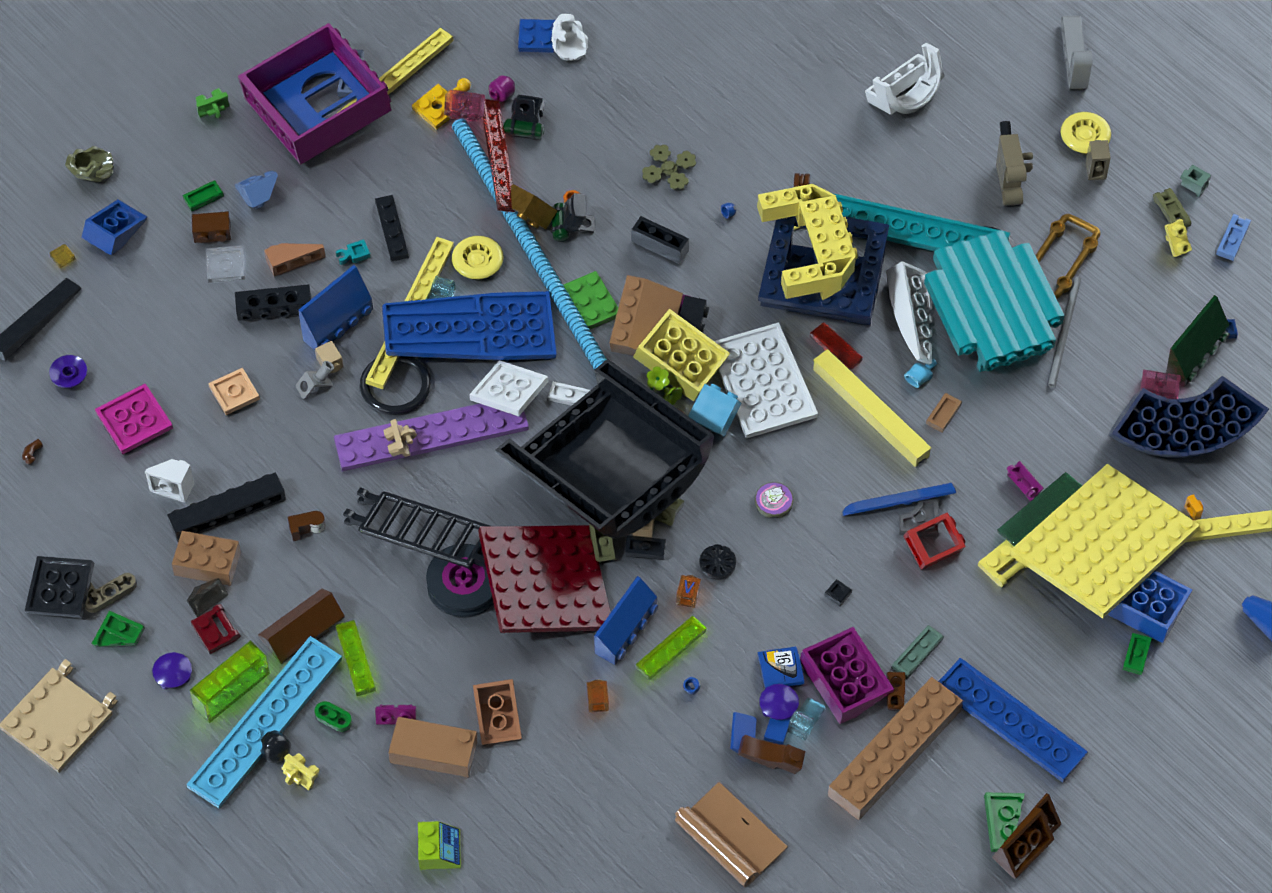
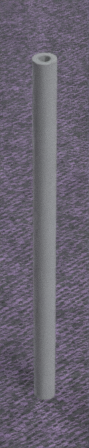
M1074 277L1048 382V387L1055 388L1081 282L1080 277Z

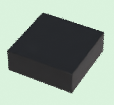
M836 579L826 590L824 596L841 606L852 593V589Z

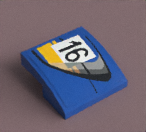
M796 646L757 652L765 689L773 684H784L787 686L804 684L803 671Z

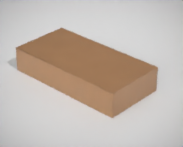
M945 393L926 420V424L943 433L961 407L962 401Z

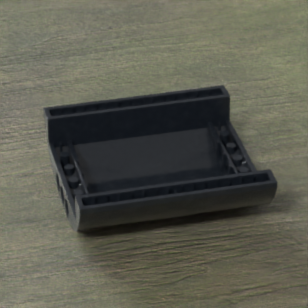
M607 359L594 369L597 385L521 447L509 438L495 451L603 535L619 538L633 534L646 526L686 492L699 476L709 457L714 435Z

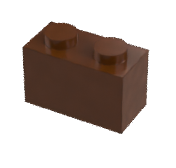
M229 211L192 214L194 243L231 240Z

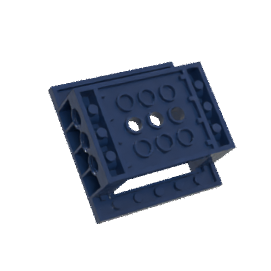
M796 217L777 219L758 296V301H761L760 306L871 326L884 264L889 224L846 217L848 223L847 231L851 232L853 237L867 239L864 257L858 256L855 259L854 272L845 283V288L822 300L820 292L786 299L781 285L782 271L818 264L813 248L793 245L794 226L799 227Z

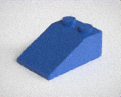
M117 199L85 220L81 238L100 248L105 253L112 255L123 248L147 220V216Z

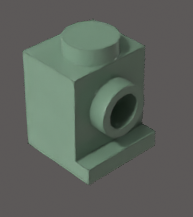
M1192 164L1188 170L1185 169L1180 177L1182 179L1181 185L1196 193L1197 197H1200L1209 186L1211 174Z

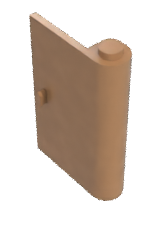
M720 782L709 790L692 808L689 806L681 807L675 813V822L743 887L750 885L788 848L783 841Z

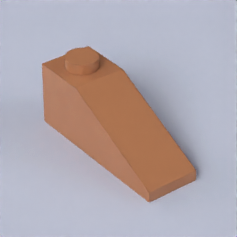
M281 243L264 250L266 262L274 277L325 258L323 244Z

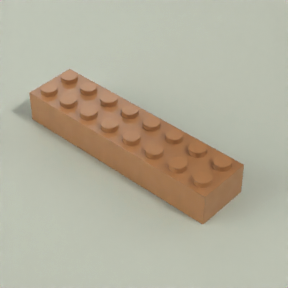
M931 677L829 785L828 797L857 820H860L961 712L963 700Z

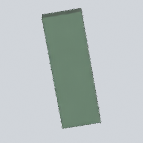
M927 625L892 664L891 668L896 672H905V679H908L939 645L944 636Z

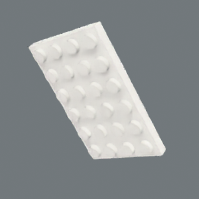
M779 322L714 341L730 353L718 370L726 392L728 393L729 391L737 395V400L742 403L736 416L746 439L818 418L816 407Z

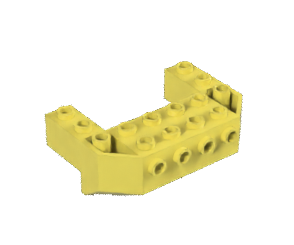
M814 184L758 194L757 208L761 221L767 222L795 216L799 227L806 225L818 264L782 271L781 285L785 298L789 299L820 292L821 298L824 300L840 291L854 272L855 259L858 258L856 248L852 247V234L847 231V219L842 216V204L837 201L836 195Z

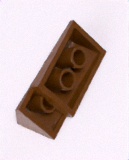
M321 588L259 633L258 637L278 662L282 664L293 657L310 636L316 640L329 633L330 627L344 619L345 615L332 592Z
M1046 793L992 856L1014 879L1055 840L1052 833L1061 825V821L1049 794Z

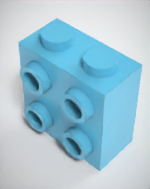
M704 384L688 417L699 425L725 437L742 403L737 400V395L729 391L725 394L721 392L722 388L715 384H711V386Z

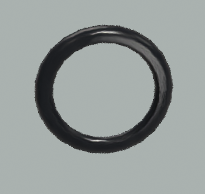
M400 356L397 362L407 363L417 369L421 376L422 387L419 394L406 404L398 406L385 405L373 397L369 385L366 384V378L375 359L367 365L360 378V391L365 402L373 409L390 415L408 413L416 409L424 402L431 389V377L428 369L417 358L410 356Z

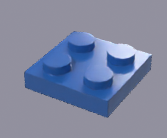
M520 19L518 52L554 53L551 40L555 20Z

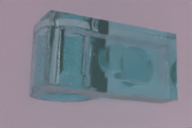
M436 275L432 283L429 299L452 297L456 290L455 281Z
M807 697L800 710L797 709L793 713L789 721L788 732L806 740L824 712L825 706Z

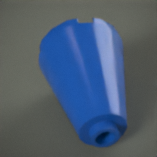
M1254 595L1246 597L1242 603L1243 612L1272 642V601Z

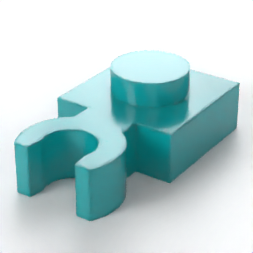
M364 239L348 244L347 250L339 249L336 251V257L344 256L339 259L340 265L346 264L351 259L353 263L371 258Z

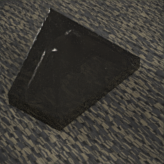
M217 578L196 586L186 602L195 616L199 617L229 594Z

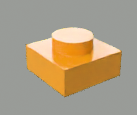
M1194 494L1188 496L1184 505L1192 520L1201 519L1203 512L1201 501L1197 500Z

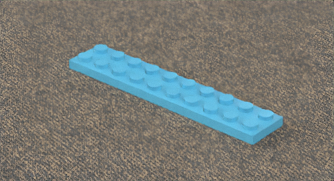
M310 636L187 783V788L220 809L263 757L260 752L262 749V737L269 731L277 730L283 732L342 661V656Z

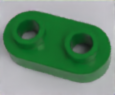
M327 701L316 705L314 712L319 722L339 732L350 729L352 718L347 711ZM328 712V715L324 716L322 713ZM345 721V724L341 725L339 722Z

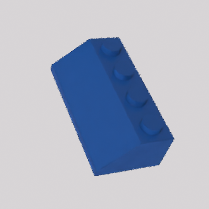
M636 577L594 635L595 654L614 665L618 660L624 658L627 647L634 644L637 639V633L640 630H644L648 623L647 619L650 615L653 616L658 609L657 596L640 577Z

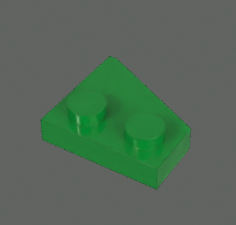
M109 611L91 644L94 647L137 645L145 627Z

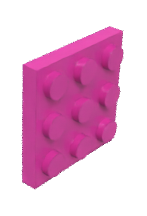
M146 383L95 409L97 416L122 455L173 429L172 423Z

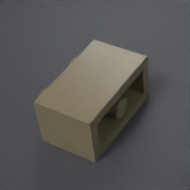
M1108 140L1089 141L1085 162L1088 180H1104L1107 178L1111 159Z

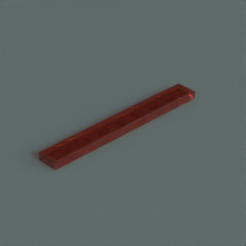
M481 99L480 106L497 211L515 212L512 209L511 186L513 182L499 100Z

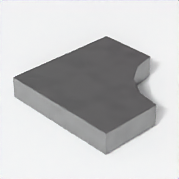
M938 499L920 500L913 511L908 514L899 515V535H904L908 530L938 517ZM938 524L917 535L938 536Z

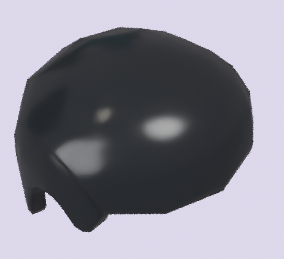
M277 730L269 731L262 737V749L260 752L265 760L273 764L283 762L285 760L284 757L290 753L291 744L289 739Z

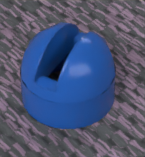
M733 203L721 205L722 215L726 219L736 214L737 209L734 210L733 206L735 205Z
M689 677L684 681L683 687L687 693L696 694L700 689V683L696 678ZM693 683L695 689L692 690L689 684Z

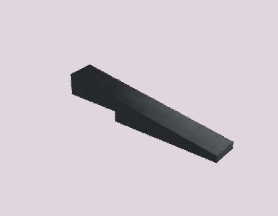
M65 278L0 334V358L6 361L28 338L32 340L81 290V287L70 279Z

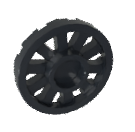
M715 544L704 549L700 555L699 564L706 576L713 579H723L731 575L735 570L736 557L729 547Z

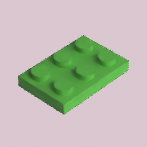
M597 271L563 284L590 330L616 319L618 306Z

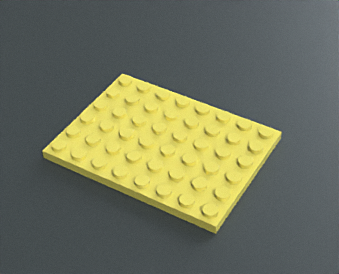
M1106 464L1010 550V555L1103 619L1199 530L1200 525L1109 464Z

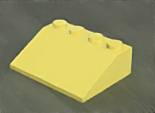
M669 309L638 346L633 358L651 371L656 366L662 370H667L669 373V384L676 388L681 387L683 389L682 394L694 402L704 384L708 385L730 353Z

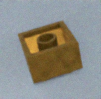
M512 184V209L518 212L517 216L525 221L529 219L528 224L537 229L539 226L547 229L557 210L537 196Z

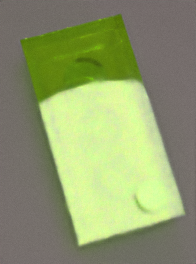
M250 640L189 690L194 709L208 723H211L270 674L266 655Z

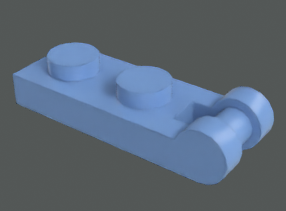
M1233 214L1216 255L1234 261L1250 226V219L1246 218L1244 220L1239 218V215Z

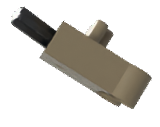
M1010 121L1000 122L1001 135L999 137L996 169L1003 205L1023 204L1021 182L1026 181V172H1031L1033 169V164L1024 163V160H1032L1033 153H1022L1018 134H1011Z

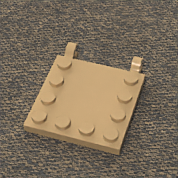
M67 659L60 664L58 670L52 668L0 723L2 731L58 773L113 715L110 709L118 702L115 699L116 695L109 692L103 702L100 703L67 679L66 676L73 670V667H71L72 663Z

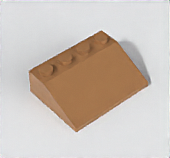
M627 275L609 342L611 352L634 356L638 346L669 309L678 315L683 293L645 278Z

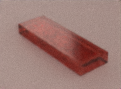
M824 322L810 332V337L824 350L828 349L849 370L862 362L863 357Z

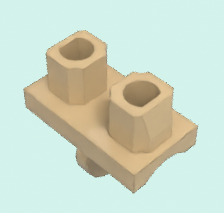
M393 419L390 421L391 426L383 430L388 441L393 439L396 441L387 446L389 453L392 456L402 454L404 457L410 456L408 444L413 443L412 439L416 437V431L411 428L409 429L408 425L404 427L398 425L397 420Z

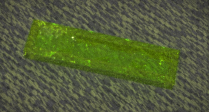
M692 615L637 662L636 669L648 680H651L706 632V627Z
M355 620L335 625L356 696L376 691Z

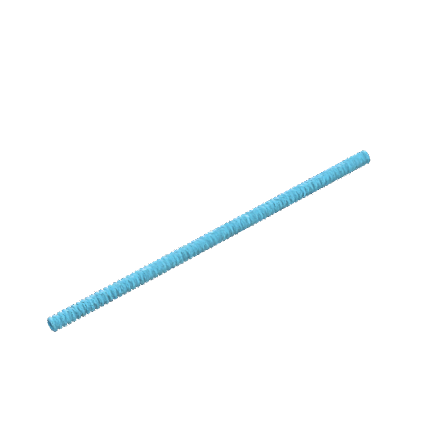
M463 118L456 120L452 124L454 133L457 135L494 201H496L498 208L501 210L504 218H506L508 225L511 227L514 235H516L518 242L521 244L524 252H526L528 259L531 261L547 291L550 292L551 298L567 322L575 339L580 344L591 366H593V369H596L607 360L606 356L595 341L593 334L590 332L584 319H582L580 312L577 310L571 297H569L567 290L564 288L548 258H546L544 251L541 249L538 241H536L528 224L517 216V211L512 209V199L509 192L506 190L469 124Z

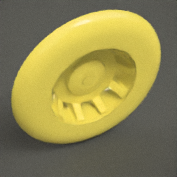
M1078 112L1072 114L1065 119L1061 126L1060 132L1064 143L1072 150L1080 153L1088 152L1089 141L1108 140L1109 144L1111 139L1109 124L1104 118L1095 113Z
M471 236L463 239L456 245L452 253V263L456 271L470 279H484L492 276L500 269L504 259L503 251L499 244L485 236Z

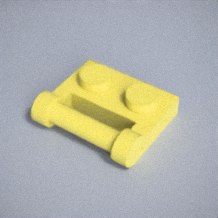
M1007 540L978 562V567L1000 587L1007 584V580L1023 567L1027 568V566L1010 555V550L1014 546ZM1014 560L1017 561V563L1013 565L1010 569H1008L1004 574H998L1011 562H1013Z

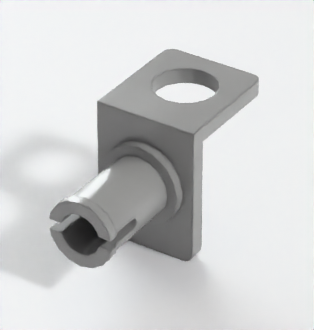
M324 361L318 371H306L296 384V388L303 399H307L315 387H332L333 384L328 377L334 369V365L331 362ZM304 381H306L308 384V389L306 392H304L302 388Z

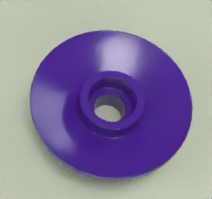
M75 355L61 356L50 366V379L55 385L62 388L78 386L87 376L86 363Z

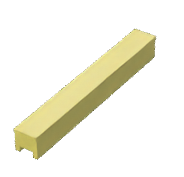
M828 349L813 359V370L914 467H917L918 463L924 458L927 459L930 456L931 447Z

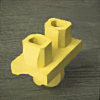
M1182 219L1164 226L1167 234L1165 238L1166 241H1169L1174 257L1192 250Z
M300 753L294 756L287 754L284 757L285 763L282 767L283 773L287 776L285 782L288 785L294 782L298 785L301 784L309 791L313 788L314 780L319 775V768L315 765H311L308 768L305 767V758Z

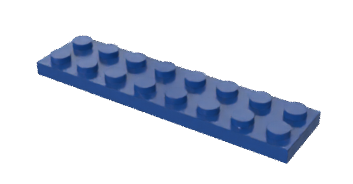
M959 658L938 681L963 700L962 708L1062 783L1087 756V750L962 658Z

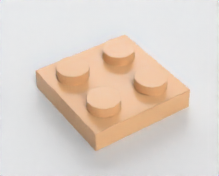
M243 367L208 383L210 390L225 415L260 400L259 394Z

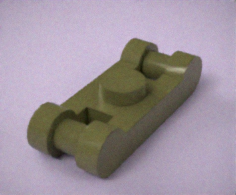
M1171 188L1165 189L1162 193L1157 192L1153 194L1154 202L1158 204L1170 224L1177 221V217H1180L1185 227L1191 226V219Z

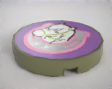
M769 482L762 485L756 491L755 506L759 513L765 517L781 518L792 509L793 494L784 484Z

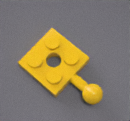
M461 78L457 82V87L450 92H447L441 85L437 84L413 103L412 109L437 130L463 109V105L454 97L461 92L469 91L471 83L468 79ZM436 104L442 105L440 109L433 108Z

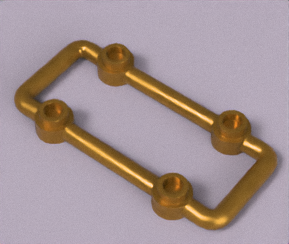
M1064 214L1059 221L1051 223L1050 234L1035 255L1038 262H1040L1055 238L1064 234L1067 221L1093 233L1091 237L1084 239L1083 250L1066 276L1058 278L1057 289L1053 292L1056 299H1059L1063 293L1071 289L1072 278L1088 254L1097 250V240L1101 235L1098 227L1072 214Z

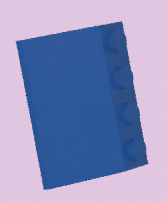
M355 265L350 267L298 310L303 341L313 350L330 341L334 342L336 339L341 338L349 328L354 327L360 319L369 315L373 309L371 295Z
M1154 571L1107 615L1163 643L1191 595L1192 589Z

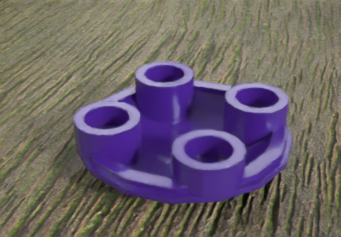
M176 652L166 653L155 661L152 668L153 677L163 689L179 687L191 680L192 665L183 654Z
M784 684L768 686L759 698L762 714L775 720L792 719L799 706L797 693L790 686Z

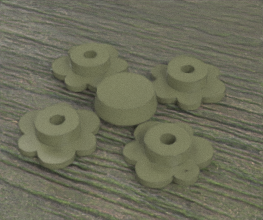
M655 145L654 149L650 150V156L655 161L660 160L664 163L661 165V168H656L654 165L644 167L642 169V178L652 184L656 180H661V174L663 173L666 176H670L667 182L670 184L671 189H684V186L689 183V179L685 177L684 173L678 174L676 172L677 166H682L684 169L694 167L696 165V156L689 151H683L682 154L677 155L676 163L667 161L671 155L668 146Z

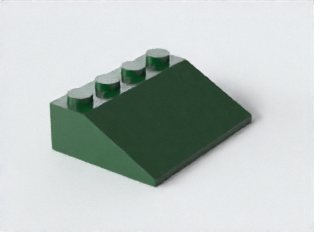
M1214 295L1170 348L1166 376L1183 387L1188 382L1192 383L1197 376L1196 372L1206 366L1210 355L1214 356L1219 349V344L1221 342L1225 343L1230 335L1228 333L1230 325L1217 296Z

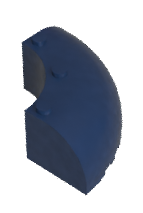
M1221 376L1212 383L1205 392L1189 398L1167 399L1143 388L1132 397L1113 425L1108 436L1127 447L1150 455L1178 458L1198 456L1221 449L1241 438L1261 421L1269 411V408L1224 376Z

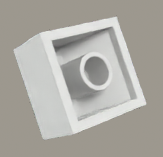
M171 459L150 467L145 471L150 492L186 502L194 486L190 464L183 460Z

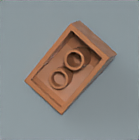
M513 679L473 685L482 745L522 739Z

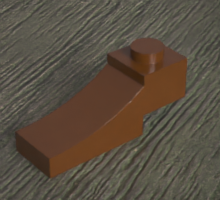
M744 735L741 739L738 755L771 769L778 767L796 774L802 769L806 751L789 744H775Z

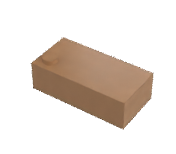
M398 717L388 752L389 761L393 764L469 778L477 746V731Z

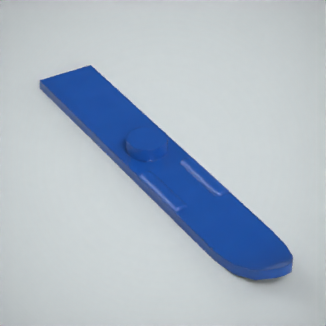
M952 483L857 501L846 506L842 512L843 516L900 504L909 505L915 501L955 494L956 490Z

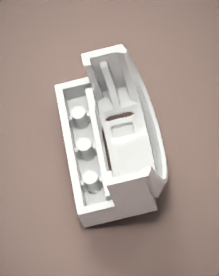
M925 43L922 45L924 56L917 54L883 79H880V77L873 79L874 85L865 90L867 101L891 115L896 111L902 114H909L924 107L935 95L941 79L944 78L939 49ZM921 81L927 82L930 86L922 83ZM916 83L910 91L897 97L902 91Z

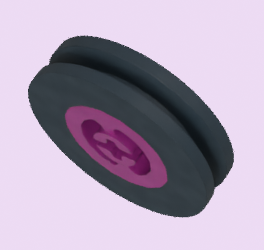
M464 544L457 557L467 560L475 545ZM454 545L441 550V552L449 554ZM433 557L427 568L426 581L429 597L438 609L456 617H471L483 613L494 604L487 570L475 564L471 568H465ZM472 574L477 578V582L473 586ZM455 575L456 587L450 582Z

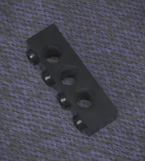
M310 285L235 292L238 321H249L251 319L299 315L298 310L311 300Z

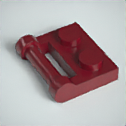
M221 604L214 606L212 610L191 620V625L209 654L235 642L241 637L238 630L234 629L224 613L225 609ZM214 618H219L228 633L227 636L223 637L213 621Z

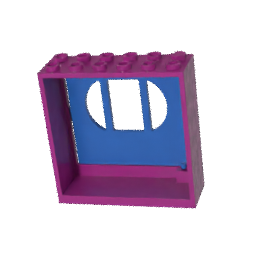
M330 23L238 75L244 99L300 165L392 111L390 105L392 101L387 94L389 89L386 83L379 80L377 73L369 69L368 63L360 59L356 49L352 50L346 38L343 39L339 30L336 27L333 28ZM321 74H335L302 94L303 87L313 77ZM342 79L352 93L317 113L306 99ZM357 98V101L355 103L351 104L350 106L346 107L345 109L341 110L340 112L336 113L330 118H323L331 112L335 111L336 109L340 108L341 106Z

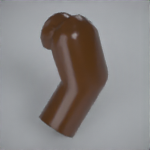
M39 439L27 445L23 450L22 459L25 460L27 465L35 461L33 453L43 447Z

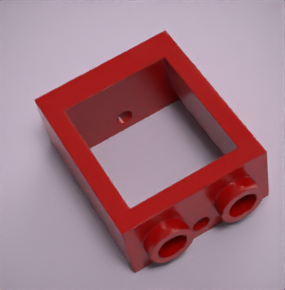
M948 512L908 530L903 536L921 570L961 552L966 547L963 535L958 533L956 522L952 516H949ZM943 522L955 546L930 558L917 534Z

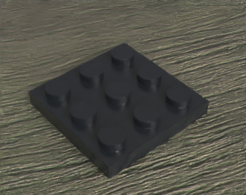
M37 556L25 612L27 614L83 618L95 563L92 560Z

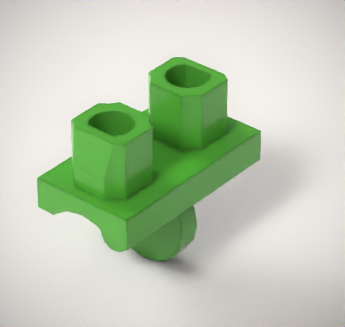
M218 88L211 92V98L206 99L205 95L197 96L196 107L199 117L215 115L217 119L220 118V112L230 107L227 93H223Z

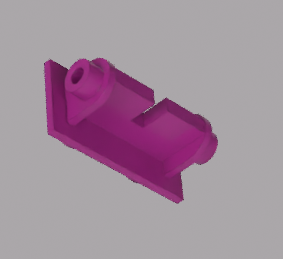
M1018 461L1015 466L1010 465L1007 467V475L1031 502L1044 489L1021 461Z
M380 704V706L375 708L376 724H396L398 717L416 720V706H412V704L398 705V708H394V705Z

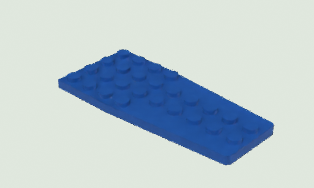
M549 291L486 293L385 303L382 306L385 352L388 356L521 360L554 359L557 355Z

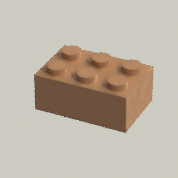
M182 531L172 561L174 576L231 586L241 554L239 541Z

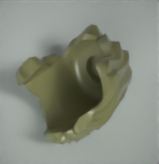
M92 146L87 150L76 149L73 154H69L65 166L78 179L101 182L113 175L114 159L111 152H106L101 148Z

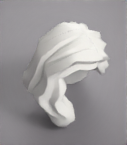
M560 14L553 23L551 40L553 49L562 60H579L586 55L588 37L583 33L581 22L575 21L574 15Z

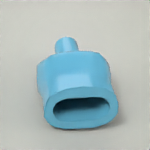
M932 359V364L930 365L915 363L904 374L905 380L912 386L919 388L933 377L931 369L937 365L936 360Z

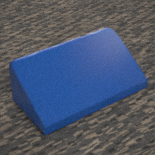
M733 712L730 749L736 753L739 751L741 739L744 735L755 738L757 722L755 717Z

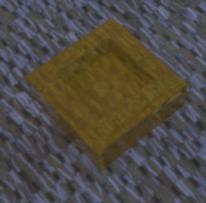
M66 244L49 252L50 257L59 268L75 260V255Z

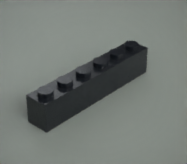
M276 472L265 474L261 478L248 481L239 487L230 488L221 494L212 495L203 501L194 502L182 509H176L167 514L168 521L177 542H179L182 531L200 534L286 500L285 491Z

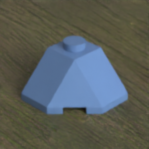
M271 170L265 172L264 177L262 175H255L235 184L236 189L249 207L260 208L270 199L278 177L277 172Z

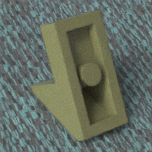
M589 524L596 561L602 562L615 559L612 538L603 535Z

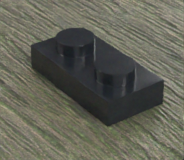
M628 535L625 556L664 560L666 539Z

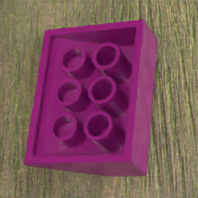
M854 627L805 648L801 652V665L839 724L857 717L894 691L891 683Z

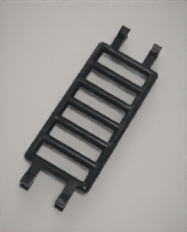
M362 487L357 491V495L360 496L358 503L373 505L367 516L358 515L353 510L347 508L343 513V516L346 517L344 524L359 526L358 531L361 534L465 568H471L475 564L486 570L484 556L480 555L482 551L480 539L467 560L459 558L457 555L473 529L479 530L480 526L490 525L383 491L378 496ZM385 500L395 503L378 531L368 528ZM403 505L413 508L396 537L386 534ZM421 511L431 514L414 542L404 539ZM438 517L448 520L432 548L421 545ZM456 523L466 526L449 554L439 551Z

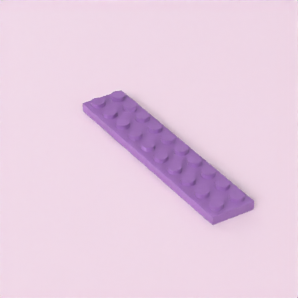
M475 404L397 422L398 425L403 427L408 425L409 429L411 428L416 431L417 435L412 439L413 443L408 444L410 456L529 430L524 411L520 416H516L483 404ZM391 423L335 435L334 441L342 472L406 458L402 454L392 456L389 453L387 446L396 441L395 439L388 441L383 430L390 427Z

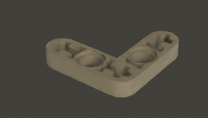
M124 573L98 589H95L90 582L85 604L86 610L91 613L99 612L134 591L137 587L135 576L131 573ZM127 580V581L130 582L131 584H130V585L124 584V581ZM109 589H114L116 591V593L113 596L105 595L106 591ZM91 596V598L93 599V601H94V602H97V604H96V605L91 604L88 597Z

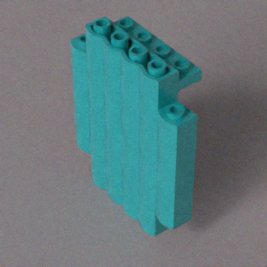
M999 230L934 251L933 261L937 270L925 274L924 284L958 356L963 354L969 355L976 351L978 355L977 368L979 372L991 371L1002 365L1008 366L1018 360L1024 361L1034 355H1043L1054 348L1056 338L1050 327L1056 328L1063 324L1065 315L1030 243H1023L1012 248L1004 231Z

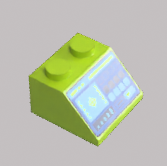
M439 821L418 822V861L420 870L461 868L459 828Z

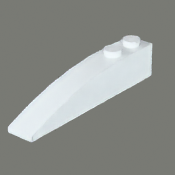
M902 261L886 270L889 297L899 329L916 360L930 365L932 364V344L929 342V338L932 337V330L929 329V324L932 323V316L930 315L932 299L924 284L927 272Z

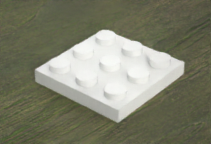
M499 360L469 394L470 400L520 416L548 383V376Z

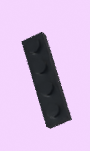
M393 195L375 198L391 262L409 258Z

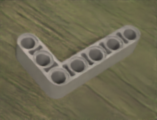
M1080 15L1062 16L1061 30L1069 89H1088L1092 68V51H1085L1081 17Z

